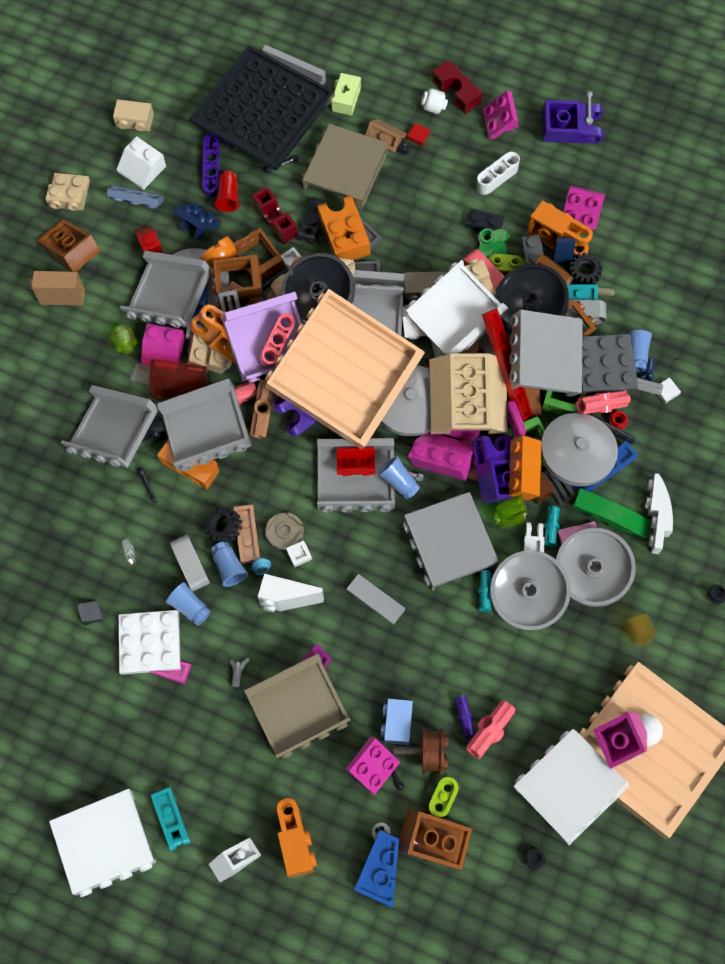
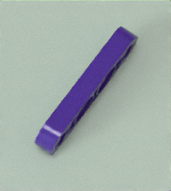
M208 134L203 140L202 186L206 196L214 197L217 195L220 174L219 138ZM210 141H214L213 149H210ZM209 155L216 156L213 161L207 160V157ZM209 170L216 171L213 176L206 174ZM209 182H212V184H213L212 190H209V188H210V183H209Z

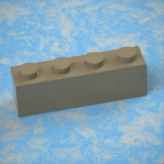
M404 272L405 300L417 301L426 288H431L435 285L434 282L439 276H445L448 272Z

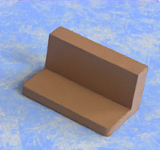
M376 119L370 121L365 136L388 143V149L396 152L398 144H400L402 138L407 136V133Z

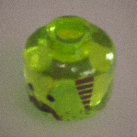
M119 325L112 330L110 339L115 350L124 354L132 352L137 344L133 330L125 325Z

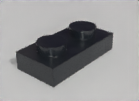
M470 209L465 227L480 231L486 228L493 231L502 229L504 216Z

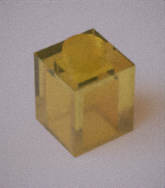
M648 613L630 618L625 623L634 646L641 644V646L651 644L657 635Z

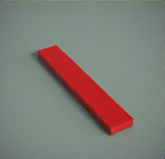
M497 308L492 309L481 315L510 400L515 401L521 418L524 421L533 416V412L524 387L511 389L509 378L512 350Z

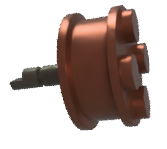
M422 728V743H420V747L394 748V755H420L422 775H425L426 771L439 772L440 775H443V771L448 770V757L444 754V749H448V736L444 734L443 728H440L439 731H426V728Z

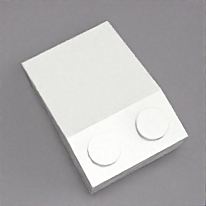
M264 574L258 599L264 610L274 612L275 610L284 611L322 603L324 595L323 588Z

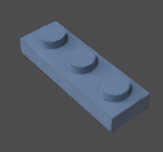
M115 185L107 190V196L113 197L114 200H128L131 204L136 205L140 203L146 204L149 208H157L164 201V196Z

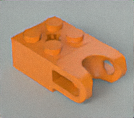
M351 195L343 198L344 208L338 212L331 211L325 203L317 205L318 215L332 255L350 260L371 255L370 242Z
M542 200L531 215L527 235H540L541 243L552 250L556 246L557 238H574L575 246L582 248L587 256L588 243L592 239L593 231L586 225L573 219L568 213L562 212L552 204ZM584 233L587 237L581 238L579 234ZM574 249L573 257H576L579 253L582 256L583 252H577Z
M211 304L205 305L200 310L199 315H196L191 320V331L209 342L208 346L236 363L220 317L225 312ZM206 311L211 312L213 318L207 317ZM196 322H201L205 327L198 328Z
M284 798L277 804V813L282 832L278 833L287 876L294 878L315 872L314 867L317 866L314 852L309 850V846L312 845L310 833L308 830H304L297 803L292 798ZM287 808H293V812L290 815H285L284 812Z

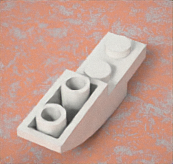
M655 473L652 480L649 479L647 491H650V497L646 499L645 509H648L647 516H653L651 528H654L653 535H650L649 546L652 547L651 553L659 554L663 549L664 537H669L672 533L673 514L666 486L660 475Z

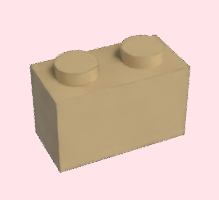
M117 100L113 119L116 127L121 129L150 131L154 112L151 103Z

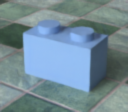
M388 699V704H384L383 717H387L386 725L382 724L381 737H385L384 743L409 745L413 701Z

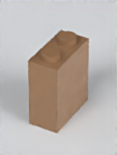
M34 271L33 278L30 279V288L33 289L35 298L38 299L40 305L84 306L85 288L78 272Z

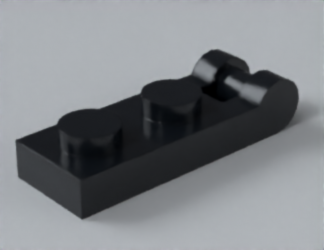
M311 197L301 227L297 233V240H307L309 243L315 244L322 225L317 205L325 203L328 206L329 202L327 200Z

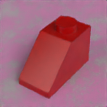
M152 226L135 231L143 253L145 251L163 253Z

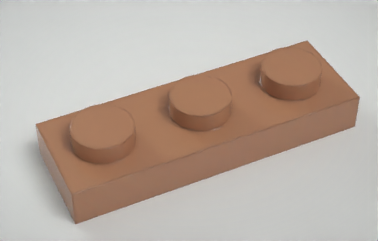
M253 504L234 507V511L238 512L237 514L241 516L239 519L242 520V524H239V526H242V530L238 529L240 535L237 536L241 564L253 563L256 559L260 558Z

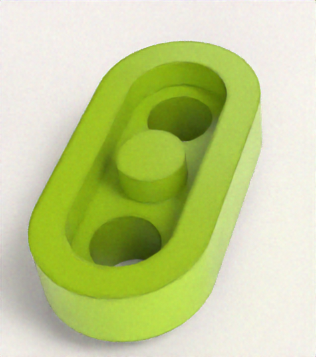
M493 254L488 259L502 274H508L512 270L524 265L523 259L517 255Z
M445 777L438 783L429 803V812L432 816L443 818L448 814L458 792V783L455 779ZM450 785L452 790L446 792L444 786ZM437 804H441L443 806V810L437 811L435 809V806Z

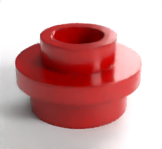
M616 411L610 415L609 423L619 429H624L628 424V417L624 412ZM615 419H620L621 423H617Z

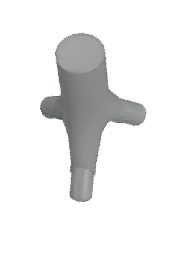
M246 658L241 664L240 662L235 664L233 660L229 662L233 669L232 687L240 686L241 673L245 665L250 661L249 658Z

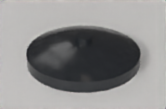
M314 253L299 259L290 267L284 277L281 294L296 293L297 300L294 302L301 323L305 325L308 321V318H306L311 308L316 309L319 304L316 301L322 292L326 294L328 289L352 304L356 286L351 270L341 259L327 253Z
M527 264L512 270L501 280L495 292V298L500 304L504 303L508 307V313L501 320L503 326L510 332H512L510 324L512 315L520 310L565 316L569 308L570 296L565 280L556 270L546 265Z

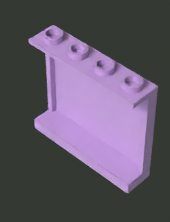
M295 292L232 310L220 316L242 382L246 380L249 383L260 380L259 376L265 374L267 376L270 370L274 372L277 368L276 364L271 367L262 366L259 362V355L276 320L283 313L291 314L295 320L294 327L281 352L283 356L288 351L286 346L289 341L297 338L298 334L296 331L301 325V320L294 302L297 300ZM280 321L283 327H289L288 321ZM272 337L275 344H281L279 337ZM270 353L264 354L267 361H273V356Z

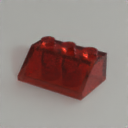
M151 359L150 390L152 395L164 398L166 396L175 398L211 385L207 366Z

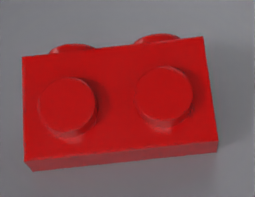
M337 447V475H375V447H364L362 450L358 447Z

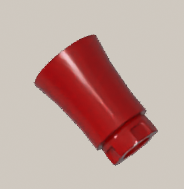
M224 171L220 174L218 180L215 207L222 212H234L240 206L237 175L231 171Z

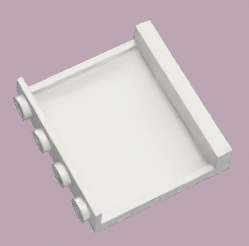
M461 260L458 264L456 262L452 264L445 276H439L434 282L435 285L431 288H426L417 301L413 300L410 302L406 310L407 316L444 355L463 354L487 332L481 314L496 308L501 318L508 313V307L504 303L500 304L469 272Z
M574 729L570 732L566 731L560 737L561 741L556 746H550L545 752L546 755L541 760H536L530 766L531 770L526 775H520L514 785L516 791L532 805L568 845L629 787L628 782L614 768L610 769L607 761Z
M130 789L49 821L73 895L87 896L92 893V889L100 886V889L112 885L113 880L120 878V881L133 876L132 872L139 869L140 872L147 871L152 868V864L156 863L134 802L135 797Z

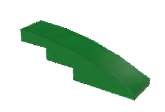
M583 489L579 490L573 507L574 509L591 514V517L608 523L609 527L643 539L646 538L651 520Z

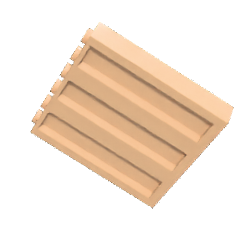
M328 289L326 294L322 292L316 302L319 304L316 309L311 308L306 318H308L306 324L301 323L297 329V338L289 341L286 346L288 351L285 356L281 354L276 361L277 368L275 371L270 370L265 380L267 383L265 387L362 450L425 352Z
M638 662L635 666L630 665L624 673L627 677L623 682L619 680L612 689L615 693L611 698L607 695L601 703L603 709L600 713L595 711L589 719L591 725L588 729L583 727L579 734L605 759L593 729L627 712L639 713V715L647 713L659 719L663 726V737L660 742L654 746L647 747V752L614 768L629 785L615 801L666 840L672 836L725 761V726Z

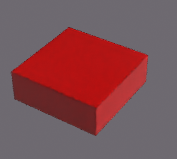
M415 123L407 135V140L423 146L430 134V129Z

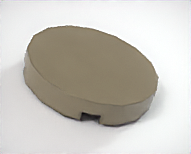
M285 512L275 514L269 519L265 534L272 547L287 551L286 548L302 541L304 528L302 521L296 515Z

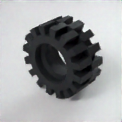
M583 252L582 256L580 253L576 257L574 256L568 273L574 277L571 282H576V284H596L602 273L603 266L601 260H597L596 255L591 257L592 253L586 256V252ZM580 266H587L592 269V273L584 275L579 272L578 268Z
M225 506L215 507L213 509L214 512L210 511L208 513L211 515L210 518L206 516L205 520L208 523H204V526L207 527L205 532L208 533V537L215 541L231 543V540L234 541L236 539L235 535H240L238 529L242 530V526H239V524H242V520L239 519L241 516L237 514L238 512ZM224 518H227V527L224 531L220 532L219 525Z

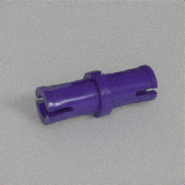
M467 696L455 697L454 701L458 711L457 719L461 723L464 738L474 737L476 733L472 721L473 713L470 712Z

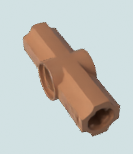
M259 380L250 436L255 438H266L274 392L265 387L266 380ZM264 405L268 408V411L260 413L258 407Z

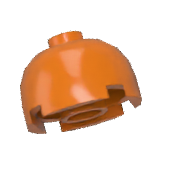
M227 236L220 240L217 245L208 249L200 259L204 260L212 268L214 267L213 260L235 258L237 254L236 247Z

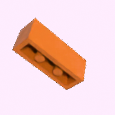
M520 436L511 440L509 496L527 501L540 496V440L526 436Z
M169 439L157 455L160 463L206 490L219 473L217 462L214 460H210L205 465L193 466L188 471H179L173 464L175 459Z

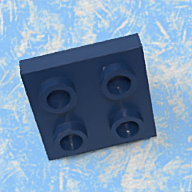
M196 203L176 206L173 213L183 218L180 230L187 231L190 224H193L197 227L194 235L196 240L202 239L206 230L219 228L222 221L217 219L215 214L202 210L203 207Z

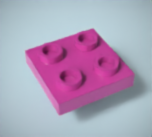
M506 90L483 108L488 137L490 139H496L505 131L512 132L513 127L518 128L512 92Z
M570 185L563 212L568 213L573 219L590 229L596 230L605 194Z
M371 736L345 769L368 791L375 795L399 765L400 761L376 738Z

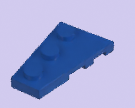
M379 829L354 890L393 908L399 838Z

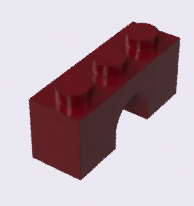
M447 60L433 70L432 82L442 92L449 88L459 90L455 93L454 104L465 115L481 104L482 92L480 88L475 87L470 82V79L459 71L455 64Z
M268 187L252 195L254 207L283 245L297 237L296 223L287 212L282 213L277 198Z

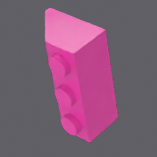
M430 432L421 435L415 440L408 456L415 467L466 481L474 462L472 444L438 434H431Z

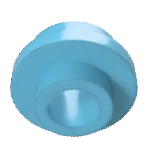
M259 558L252 563L251 567L255 574L264 575L270 572L271 562L265 558Z

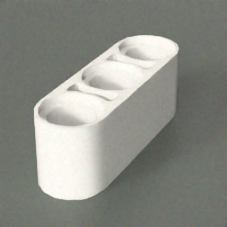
M508 152L482 171L477 178L476 189L478 193L487 195L516 174L520 161L519 155L515 152Z

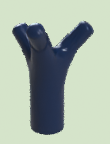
M648 359L646 370L639 378L644 379L648 377L649 381L654 382V359Z

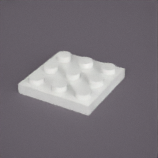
M178 610L119 615V673L121 675L149 673V671L181 670Z

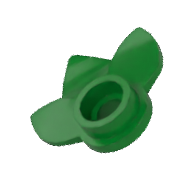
M488 228L483 229L478 235L480 243L478 250L487 259L493 254H507V247L504 242L510 238L509 233L503 229L494 231ZM489 236L490 239L485 240L484 237Z

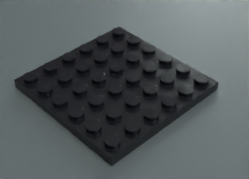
M248 45L189 117V121L277 171L334 98L335 91Z

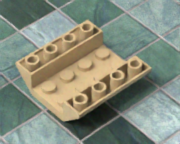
M447 354L430 359L431 434H450L451 430H488V434L508 433L507 390L495 355Z

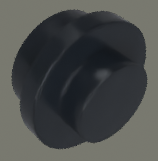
M719 584L712 585L707 591L708 599L714 604L723 603L725 601V588Z
M532 848L526 852L524 861L531 870H539L544 866L546 858L540 849Z

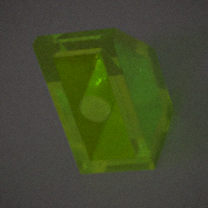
M522 494L497 506L494 519L496 524L500 525L501 530L524 523L527 510Z

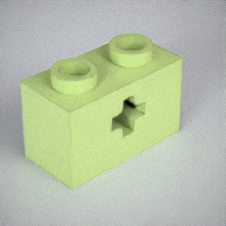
M341 73L339 80L336 79L335 96L330 104H332L333 112L352 116L361 90V77Z

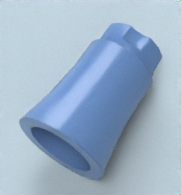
M645 330L628 331L626 334L631 336L636 372H645L646 365L648 364L652 333Z
M398 456L390 459L378 471V475L385 479L406 499L411 498L420 489V486L404 467Z
M219 542L211 548L213 560L220 573L223 586H233L247 577L248 572L241 565L228 542Z
M185 582L181 583L166 600L167 604L177 609L198 626L207 619L211 612Z

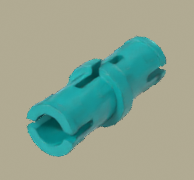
M551 506L547 508V521L544 523V528L546 529L544 545L551 547L552 543L554 547L556 546L557 531L560 528L558 524L560 508L552 506L551 509Z
M483 570L479 572L480 585L477 592L479 594V611L490 612L492 611L490 590L492 572Z

